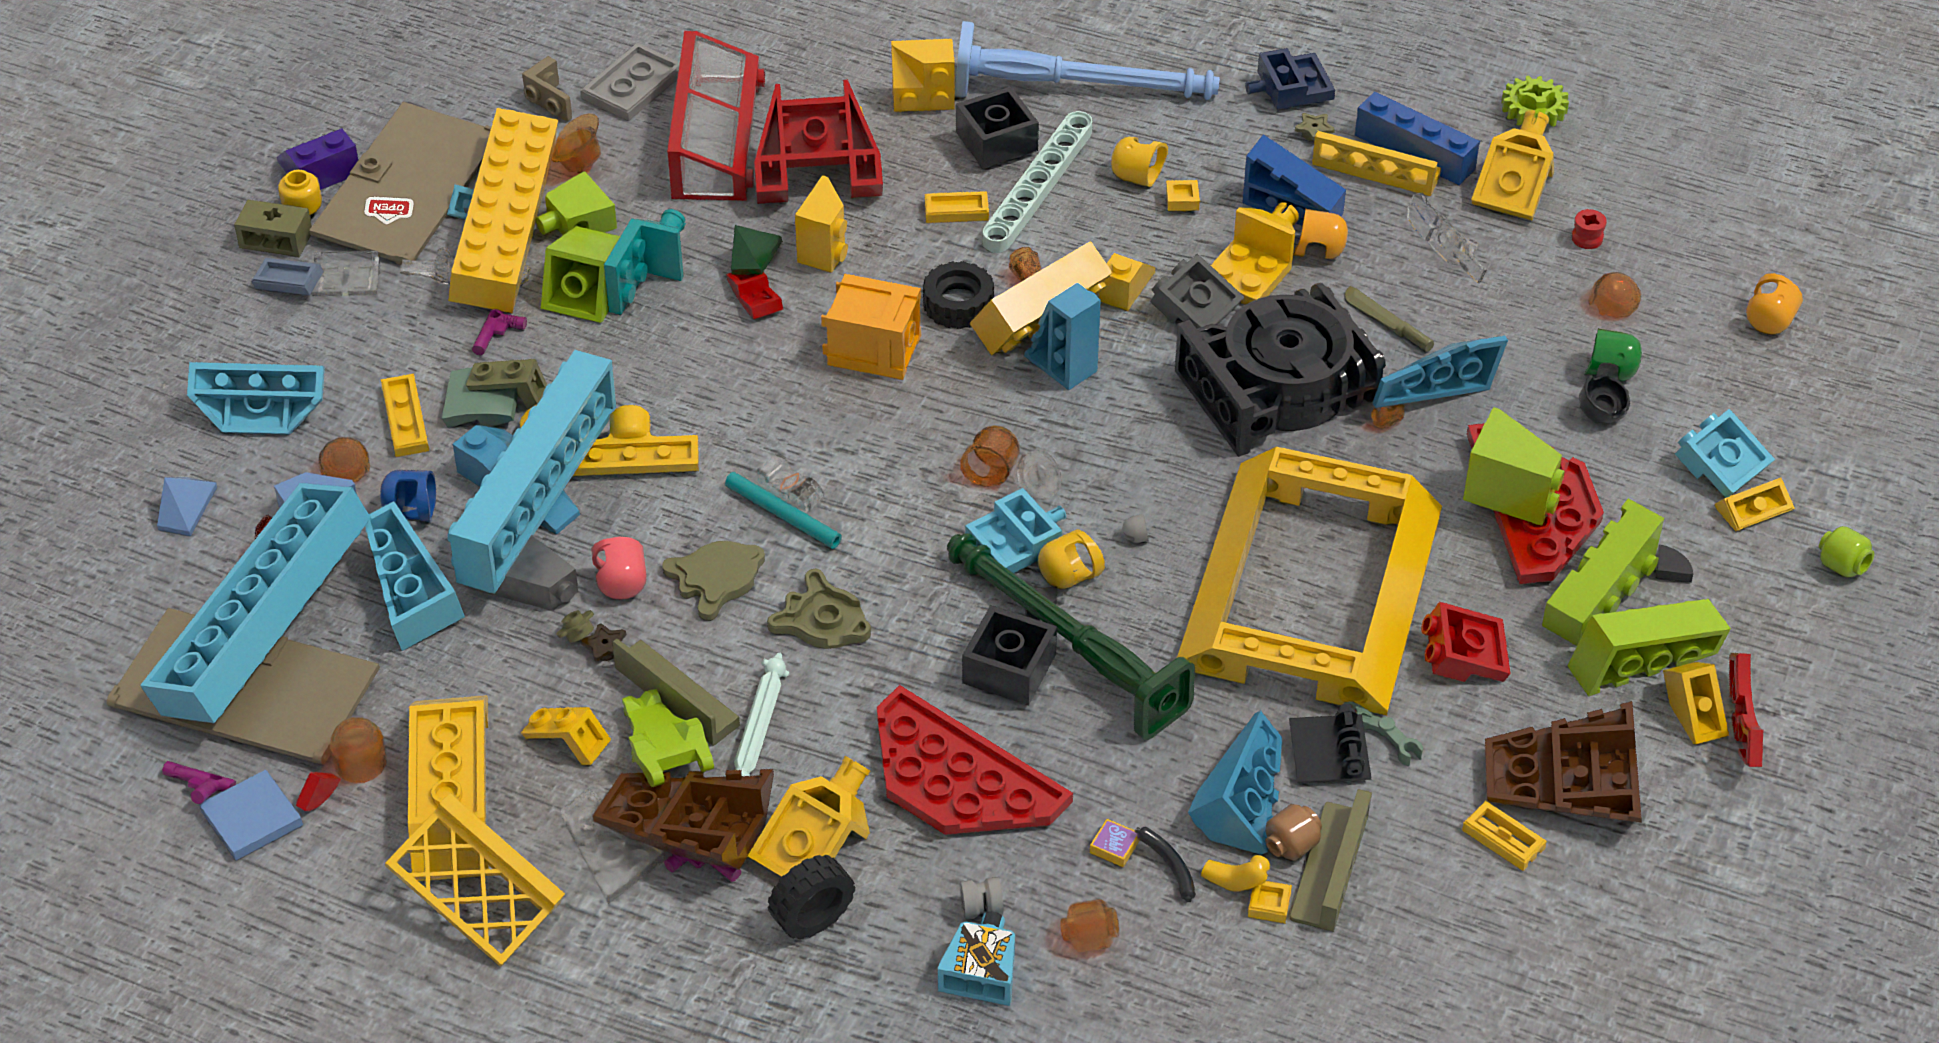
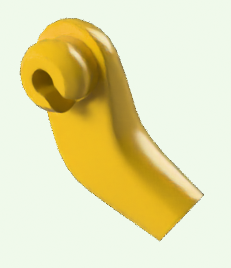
M1255 855L1251 858L1250 862L1241 865H1230L1209 859L1202 869L1201 877L1232 892L1245 891L1259 886L1267 880L1268 875L1266 872L1270 869V863L1261 855Z

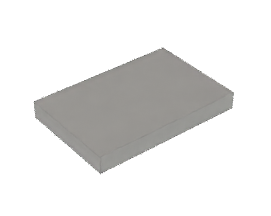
M636 43L580 90L581 99L630 121L678 79L680 62Z

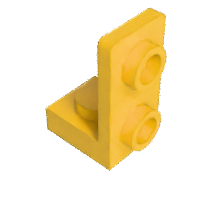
M589 707L538 709L530 716L529 723L521 731L525 739L563 738L581 765H592L611 741V738Z

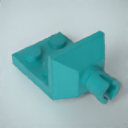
M667 209L661 215L659 222L631 218L604 263L610 313L619 315L623 313L627 304L633 302L636 288L640 282L645 281L647 273L682 281L684 275L680 232L686 225L684 223L686 219L682 213L674 209Z

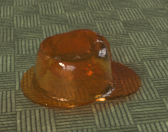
M588 113L569 122L559 133L551 160L553 162H560L569 172L580 174L585 171L588 174L593 163L601 156V148L596 136L599 118L595 114Z

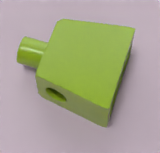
M585 171L548 192L545 196L547 213L535 219L537 227L543 235L556 229L562 235H565L576 226L604 233L617 229L615 204Z

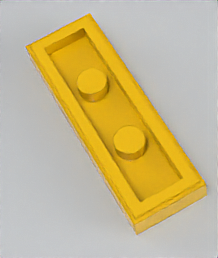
M414 374L381 379L395 456L400 457L428 452L429 446Z

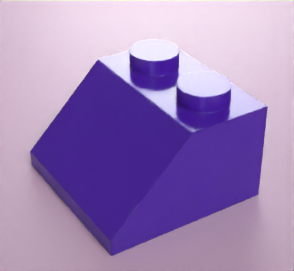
M342 128L288 149L277 156L278 163L286 173L293 170H304L312 173L318 179L320 190L346 180L350 175V171L359 160L356 145Z

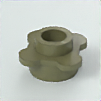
M577 610L566 615L561 621L563 626L556 633L559 638L566 636L569 642H576L585 638L594 629L589 620L594 615L592 610H588L583 614Z

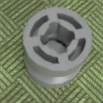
M999 877L986 878L983 883H975L972 880L960 881V898L965 920L976 919L979 914L986 912H996L1003 915V897Z

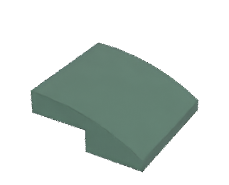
M472 367L451 371L442 414V420L448 428L478 420L482 426L487 427L514 421L518 399L516 388L469 391L466 383Z

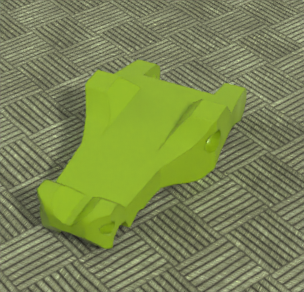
M657 689L645 691L640 698L627 696L622 699L624 716L628 717L629 726H631L633 736L629 737L632 747V762H636L651 787L665 783L664 770L697 761L701 772L714 769L712 754L704 735L702 723L697 717L684 720L674 716L661 702Z

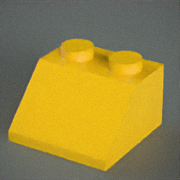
M823 175L795 214L797 263L832 273L838 263L845 260L848 252V244L845 243L847 220L844 219V205L829 178Z

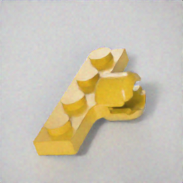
M623 405L617 407L610 414V434L608 437L596 439L573 476L699 471L698 435L652 436L650 434L649 412L637 405Z

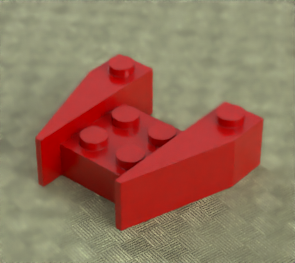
M848 79L843 80V96L781 100L780 84H775L754 161L757 204L788 202L787 168L848 164L851 198L882 196L881 154Z

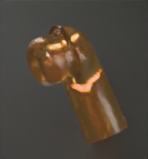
M1405 404L1388 406V408L1380 407L1381 411L1379 412L1374 408L1371 412L1373 424L1378 428L1387 429L1404 419Z

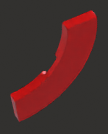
M1731 653L1729 654V697L1732 698L1735 704V712L1731 716L1734 739L1743 744L1744 749L1739 748L1738 751L1742 761L1749 767H1762L1764 730L1760 728L1753 707L1751 654Z

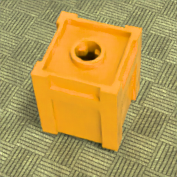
M844 274L842 281L836 282L837 295L831 308L828 310L827 315L821 316V326L827 327V344L823 343L822 345L823 355L827 356V365L903 380L916 345L921 338V288Z

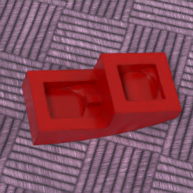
M732 272L726 274L727 281L734 294L753 319L784 310L781 297L769 287L768 277L764 272L762 275H732Z

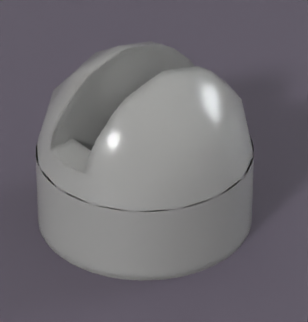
M1143 514L1132 516L1123 523L1122 530L1126 540L1132 543L1149 541Z

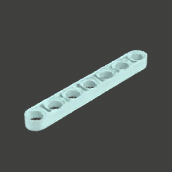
M1076 111L1069 113L984 226L982 243L986 250L993 253H1001L1010 248L1090 138L1093 121L1089 114ZM1074 124H1082V125H1085L1086 127H1084V128H1074V127H1072V125H1074ZM1069 142L1072 143V145L1060 146L1058 145V143ZM1055 160L1059 163L1051 165L1046 164L1045 161ZM1040 178L1046 181L1043 183H1034L1031 180ZM1020 197H1028L1032 200L1029 202H1022L1017 199ZM1006 216H1016L1018 219L1008 221L1003 218ZM992 235H1002L1005 238L993 240L989 237Z

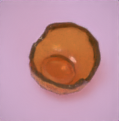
M1611 272L1603 274L1593 284L1589 292L1588 303L1589 305L1595 304L1599 309V314L1602 316L1608 315L1614 318L1629 317L1639 307L1641 290L1628 275L1621 272Z
M338 437L327 442L320 451L318 466L321 475L349 479L355 483L370 471V456L366 447L359 440L352 437Z

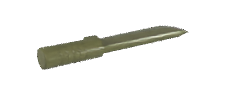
M1352 286L1347 288L1345 298L1348 303L1390 328L1398 336L1406 337L1424 351L1428 352L1433 348L1434 341L1412 325L1395 316L1357 288Z

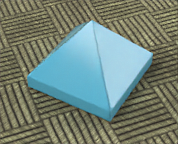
M455 184L447 215L466 220L467 213H465L464 208H469L474 189Z

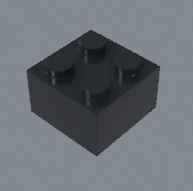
M1011 86L956 103V133L983 169L1038 151L1039 122Z
M990 605L962 655V684L1029 706L1056 656L1057 626Z

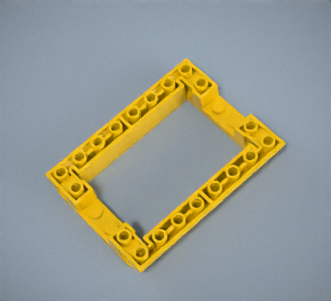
M1274 447L1240 463L1177 658L1185 657L1195 665V673L1245 684L1250 666L1318 681L1316 700L1342 705L1344 702L1349 701L1355 702L1369 712L1387 716L1442 511V505L1410 474L1286 448ZM1305 488L1369 501L1368 521L1386 525L1391 523L1398 524L1363 653L1227 623L1266 496L1276 498L1279 502L1300 506Z

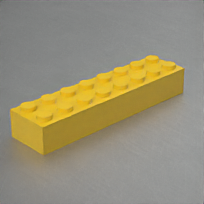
M496 109L452 267L448 301L513 313L536 224L535 219L539 213L555 150L558 127L557 119L516 112L514 110Z

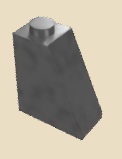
M533 535L526 542L495 594L473 588L477 591L551 611L562 603L570 601L579 592L576 569Z

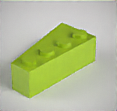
M1629 498L1621 507L1622 515L1618 523L1611 520L1607 524L1597 548L1589 547L1583 555L1577 572L1572 569L1546 602L1542 626L1575 646L1578 645L1592 615L1616 612L1622 598L1625 595L1631 596L1638 587L1640 579L1644 575H1651L1658 564L1659 558L1656 557L1664 517Z

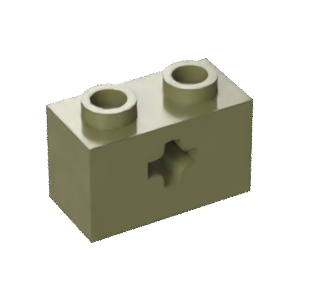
M249 199L234 224L239 248L294 257L301 256L311 236L309 230L312 227L308 208Z

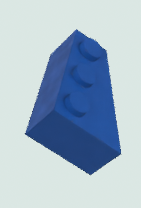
M1263 134L1246 156L1242 203L1271 214L1278 204L1287 203V207L1281 213H1284L1289 205H1292L1299 215L1296 224L1303 226L1305 209L1343 215L1346 189Z

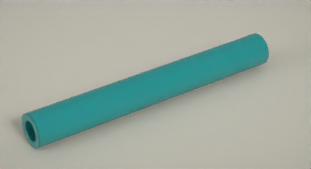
M731 472L725 480L726 487L831 549H835L841 542L842 535L738 473Z

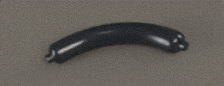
M1144 826L1141 829L1137 827L1135 829L1137 838L1163 858L1176 877L1182 899L1186 900V902H1191L1196 895L1195 886L1190 871L1181 856L1166 840L1148 827Z

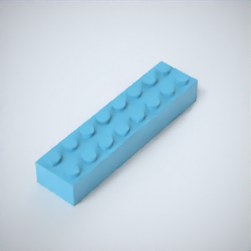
M574 350L567 362L564 361L561 364L558 375L552 384L549 383L546 386L543 397L537 406H533L530 409L528 419L524 425L515 431L509 447L498 456L496 466L490 474L484 476L480 489L474 498H470L467 501L464 512L459 520L453 522L450 526L448 541L451 543V564L455 570L456 583L489 593H496L531 535L535 534L610 420V414L616 409L612 360Z
M299 483L141 683V688L161 716L215 723L224 713V710L238 691L244 687L251 674L263 662L267 653L277 640L283 636L293 619L302 611L306 602L316 589L321 586L323 580L335 564L341 560L342 555L371 519L353 487Z

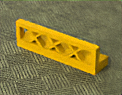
M1317 131L1315 135L1312 165L1427 196L1432 195L1440 178L1441 168L1437 167L1438 162Z

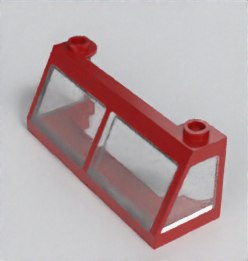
M684 31L667 150L671 199L746 201L748 188H753L754 170L748 169L755 98L756 93H759V87H765V69L759 68V56L698 31Z

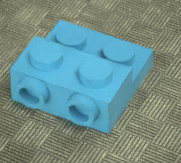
M1730 409L1719 417L1715 413L1710 415L1699 425L1702 429L1699 433H1696L1693 429L1677 442L1681 448L1675 453L1697 479L1705 475L1725 498L1734 494L1775 460Z

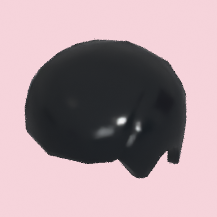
M1608 374L1595 378L1590 375L1579 394L1580 408L1595 423L1609 424L1619 421L1625 417L1630 407L1629 391L1620 381L1609 377Z

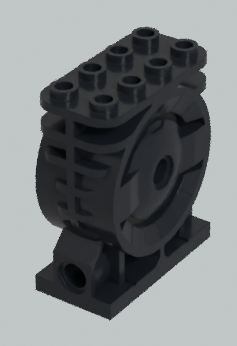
M1323 283L1312 285L1310 294L1306 289H1299L1294 292V295H1272L1254 300L1240 308L1230 319L1227 327L1209 324L1196 329L1190 320L1178 323L1175 372L1238 457L1250 453L1251 441L1273 434L1276 430L1300 431L1317 427L1332 419L1337 413L1344 411L1346 404L1350 408L1355 409L1362 405L1363 398L1367 402H1373L1380 380L1383 378V369L1386 366L1383 353L1373 346L1366 332L1357 326L1352 320L1349 311L1340 305L1334 297L1332 290Z

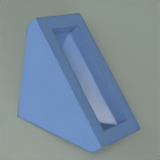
M165 477L157 523L158 530L191 536L217 489L216 482L189 477Z

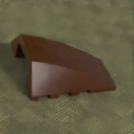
M1632 701L1620 704V709L1606 713L1599 709L1587 712L1586 718L1567 722L1565 718L1552 721L1551 727L1534 730L1532 726L1485 738L1488 802L1526 809L1642 823Z
M760 769L757 776H742V770H726L723 777H704V772L689 771L685 778H671L670 772H663L665 783L656 787L650 786L644 773H621L593 814V822L633 840L699 862L740 870L765 828L774 771L773 769Z

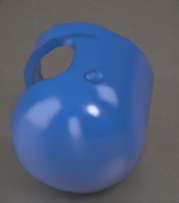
M394 470L388 473L381 484V506L384 507L394 501L401 512L404 506L417 508L402 512L406 519L431 522L436 504V481L433 471Z

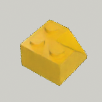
M953 40L891 41L894 112L955 110Z

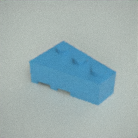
M1076 283L1049 300L1038 323L1040 328L1031 338L1033 344L1024 354V357L1068 390L1098 371L1101 299L1095 293Z

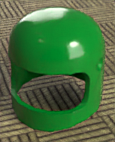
M1598 328L1591 361L1584 375L1596 377L1601 363H1612L1618 367V381L1631 379L1637 373L1641 363L1642 347L1640 341L1628 333Z

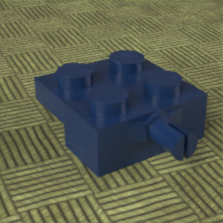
M1288 48L1259 53L1257 72L1261 80L1245 83L1248 95L1259 92L1267 93L1277 110L1335 99V88L1316 53L1292 56Z

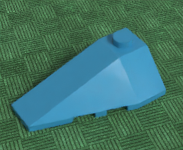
M1506 336L1451 343L1381 378L1372 404L1375 408L1490 390L1508 339Z
M481 425L474 426L452 444L457 473L481 487L484 476L490 474L496 466L498 456L509 447L513 435L504 429ZM564 490L540 524L556 535L580 515L579 509Z
M1261 710L1252 716L1199 788L1188 814L1191 816L1194 824L1204 832L1210 841L1262 855L1268 852L1265 842L1267 838L1265 832L1266 823L1273 817L1272 805L1278 802L1279 791L1274 788V774L1280 772L1282 736Z

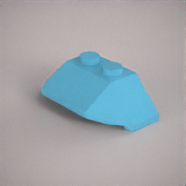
M189 362L187 396L223 433L290 435L323 400L325 367L317 365Z

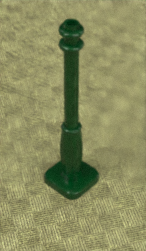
M956 534L949 540L947 551L949 552V560L953 564L964 563V570L968 575L975 576L979 574L1042 622L1057 626V633L1072 643L1074 652L1080 654L1113 684L1135 696L1134 731L1144 740H1149L1190 709L1194 700L1195 665L1185 657L1176 658L1155 673L1124 645L1098 631L1092 625L1084 626L991 557V549L987 545L976 546V540L972 534Z

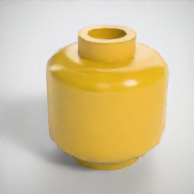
M293 170L280 180L278 191L282 205L308 208L309 215L315 213L321 207L320 185L317 177L312 173L304 170Z

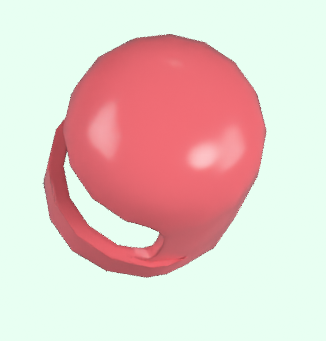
M614 537L603 539L592 546L593 565L599 570L596 575L597 586L605 596L623 600L632 598L642 591L646 584L647 576L643 546L639 541L629 537ZM605 551L606 561L598 557L599 552Z

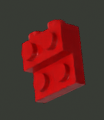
M1440 601L1433 611L1424 617L1421 631L1422 634L1427 635L1429 638V644L1425 650V661L1432 663L1433 674L1465 682L1471 674L1504 682L1511 674L1503 619Z

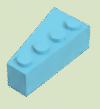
M393 501L369 514L371 519L365 525L375 559L376 570L381 582L391 626L403 651L465 616L455 590Z

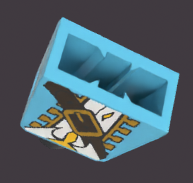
M986 912L983 914L981 924L967 921L960 924L938 966L939 992L1007 1006L1011 1005L1015 933L1011 930L1003 929L1005 918L1001 914Z

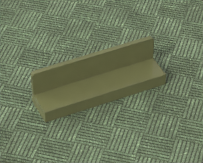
M615 639L612 642L615 669L644 692L657 689L661 702L673 715L684 720L697 717L702 723L706 741L712 746L716 745L740 726V719L737 714L641 639L630 648L619 639Z
M1357 789L1352 807L1332 802L1325 803L1320 818L1322 824L1320 842L1310 850L1290 914L1291 921L1334 932L1368 820L1372 792Z

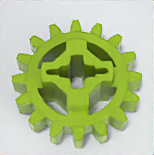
M1529 75L1526 76L1525 81L1515 78L1514 84L1508 83L1506 90H1503L1502 112H1508L1507 119L1509 120L1516 118V125L1518 126L1522 125L1527 110H1535L1534 118L1536 119L1538 113L1542 112L1549 117L1548 124L1554 127L1557 120L1563 121L1565 114L1568 112L1569 94L1568 92H1562V85L1554 86L1553 79L1545 82L1542 81V76L1532 79Z

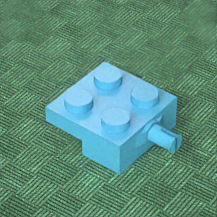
M1021 488L995 501L993 512L965 525V533H970L975 537L976 546L987 545L991 549V557L1012 573H1015L1037 562L1040 549L1048 542L1062 536V530L1056 523L1066 519V512L1060 505L1045 512L1027 491Z

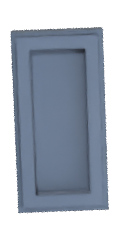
M265 258L251 282L255 289L310 295L324 271L320 264Z

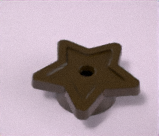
M600 623L597 625L593 635L581 640V645L592 650L594 661H609L614 659L612 642L615 639L622 641L627 634L624 629L609 630Z

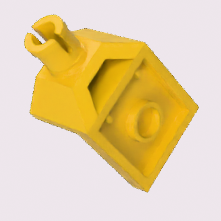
M1527 110L1521 129L1513 128L1493 137L1471 199L1473 205L1533 221L1547 177L1553 178L1554 153L1545 136H1543L1546 125L1549 122V117L1546 114L1539 112L1536 119L1534 118L1535 110Z
M1284 202L1278 204L1272 214L1262 209L1239 207L1236 210L1234 240L1210 266L1244 296L1241 302L1244 305L1259 298L1269 296L1292 269L1295 240L1293 225L1299 219L1298 212L1292 205H1289L1284 213H1281L1287 207V203Z
M844 756L843 762L830 781L820 776L791 784L748 854V857L782 877L792 867L797 866L807 858L810 859L816 855H830L831 858H835L851 831L867 839L870 831L864 804L855 796L865 777L869 775L870 770L856 761L854 762L851 758Z

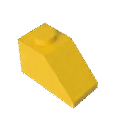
M1114 253L1106 263L1113 274L1104 282L1107 287L1099 292V299L1103 303L1128 311L1154 275L1156 267Z
M1693 662L1663 670L1669 704L1692 743L1699 744L1729 736L1715 664Z

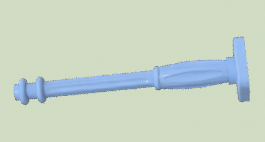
M962 21L955 97L965 98L968 92L970 75L978 76L979 74L1017 81H1054L1058 83L1060 79L1182 91L1186 98H1190L1192 92L1202 93L1205 100H1209L1212 95H1218L1220 77L1214 76L1212 70H1208L1206 75L1194 74L1192 68H1188L1186 73L1064 61L1061 56L1056 57L1027 50L981 49V46L973 45L974 23Z

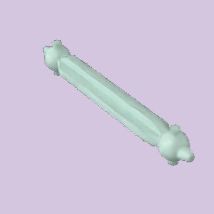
M777 653L769 660L764 658L761 662L766 674L760 679L734 761L735 769L742 770V776H750V773L756 767L781 687L780 678L782 676L787 678L789 675L781 653Z

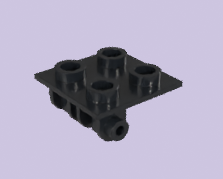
M1351 704L1340 705L1335 716L1289 718L1297 783L1371 780L1362 714H1357V711L1353 709Z

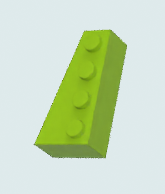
M1709 599L1628 609L1626 611L1605 614L1600 613L1592 615L1567 667L1589 697L1600 693V686L1613 683L1616 688L1628 684V677L1644 672L1649 677L1660 673L1661 670L1672 662L1676 666H1681L1718 654L1731 628Z

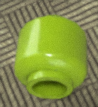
M1840 526L1833 532H1826L1819 543L1822 564L1843 577L1851 578L1857 574H1864L1874 559V551L1872 550L1870 539L1846 526Z

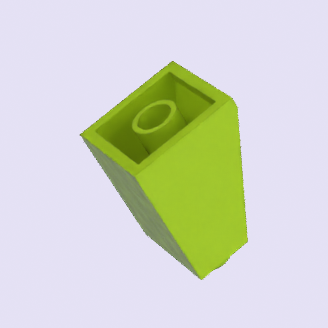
M576 226L546 247L541 309L601 323L609 312L604 263L620 236Z
M1493 407L1470 453L1463 500L1542 526L1547 514L1555 513L1560 495L1556 494L1555 490H1559L1565 473L1564 470L1560 469L1562 454L1502 410Z

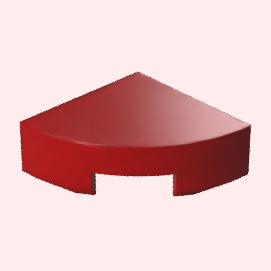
M310 772L295 806L304 811H311L319 807L332 795L341 779L332 773Z

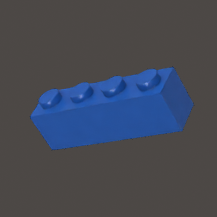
M1377 92L1372 93L1358 107L1355 127L1356 137L1378 147L1438 162L1437 167L1441 168L1440 177L1457 185H1460L1476 170L1479 140Z

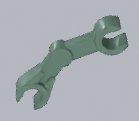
M1344 702V704H1351L1353 709L1357 711V714H1362L1364 730L1371 729L1379 732L1382 736H1386L1398 749V760L1402 764L1410 766L1411 755L1406 751H1412L1420 760L1422 759L1423 745L1421 742L1414 738H1407L1395 726V721L1392 718H1381L1372 715L1371 712L1355 702Z

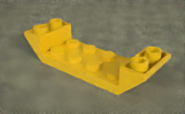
M487 695L414 701L409 706V837L438 808L439 803L449 793L486 824L485 728H488ZM437 821L427 831L428 845L450 844V831ZM455 836L456 844H464ZM423 837L414 846H423ZM472 850L456 851L457 871L479 870V857ZM451 851L429 852L430 872L452 871ZM410 853L412 873L424 872L423 853ZM484 862L485 869H490V866ZM437 878V879H430V880H441V879H452V878ZM416 879L417 881H425V879Z

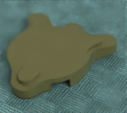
M732 541L711 542L700 547L690 555L667 558L662 564L663 574L680 582L679 589L682 597L700 596L698 615L704 620L711 621L717 617L721 607L726 602L739 598L752 589L759 568L765 562V553L757 545H744Z
M818 568L811 569L805 574L807 592L803 594L789 592L785 597V609L772 614L767 620V627L771 633L794 635L817 648L831 649L852 643H863L871 636V625L865 619L858 598L844 589L836 588L829 584L824 573Z

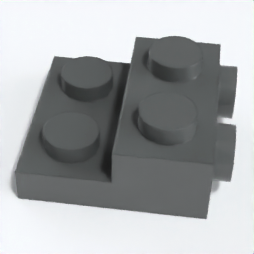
M1196 254L1188 262L1184 259L1181 260L1172 270L1171 274L1173 276L1167 279L1164 276L1156 283L1151 290L1154 296L1150 302L1172 323H1175L1179 318L1183 322L1190 320L1198 329L1209 324L1218 325L1242 302L1244 296L1201 256Z

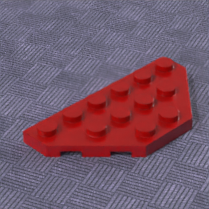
M1485 423L1468 425L1466 435L1471 449H1473ZM1564 457L1561 459L1560 469L1564 470L1565 473L1559 490H1555V493L1560 495L1555 513H1548L1542 526L1493 510L1519 584L1553 581L1602 522L1604 511L1584 462L1574 457L1570 460Z
M901 685L877 706V722L886 797L944 835L1048 826L1073 802V792Z

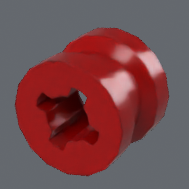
M1593 209L1581 210L1576 214L1574 219L1575 227L1571 235L1575 245L1584 249H1595L1601 246L1604 239L1603 231L1607 224L1604 214Z

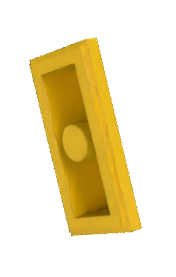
M1782 478L1724 498L1714 504L1717 511L1735 532L1795 509Z

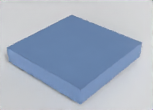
M267 770L199 804L202 814L235 861L303 826L300 815Z

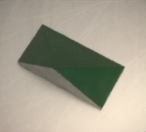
M735 225L731 261L732 275H762L783 242L782 237Z

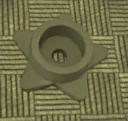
M1302 113V122L1295 127L1296 132H1302V136L1306 140L1313 142L1317 131L1329 134L1335 133L1334 127L1327 123V114L1313 116Z

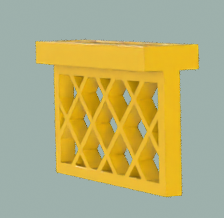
M450 793L385 863V866L500 967L542 921L557 908L565 895L562 890ZM437 821L450 831V844L428 845L427 831ZM455 836L464 844H456ZM423 837V846H414ZM472 850L479 857V870L457 871L456 851ZM451 851L452 871L430 872L429 852ZM407 853H423L424 872L408 873L398 862ZM484 862L492 869H485ZM480 876L481 896L459 897L458 877ZM485 876H501L508 884V895L486 896ZM452 878L453 898H437L430 890V879ZM416 879H425V887ZM513 887L521 894L514 895ZM514 901H530L540 912L532 921H515ZM509 902L510 922L488 923L487 903ZM481 903L482 923L466 924L460 918L459 904ZM454 904V912L446 905ZM510 928L511 944L502 954L489 944V929ZM516 928H525L516 937ZM474 930H483V938Z

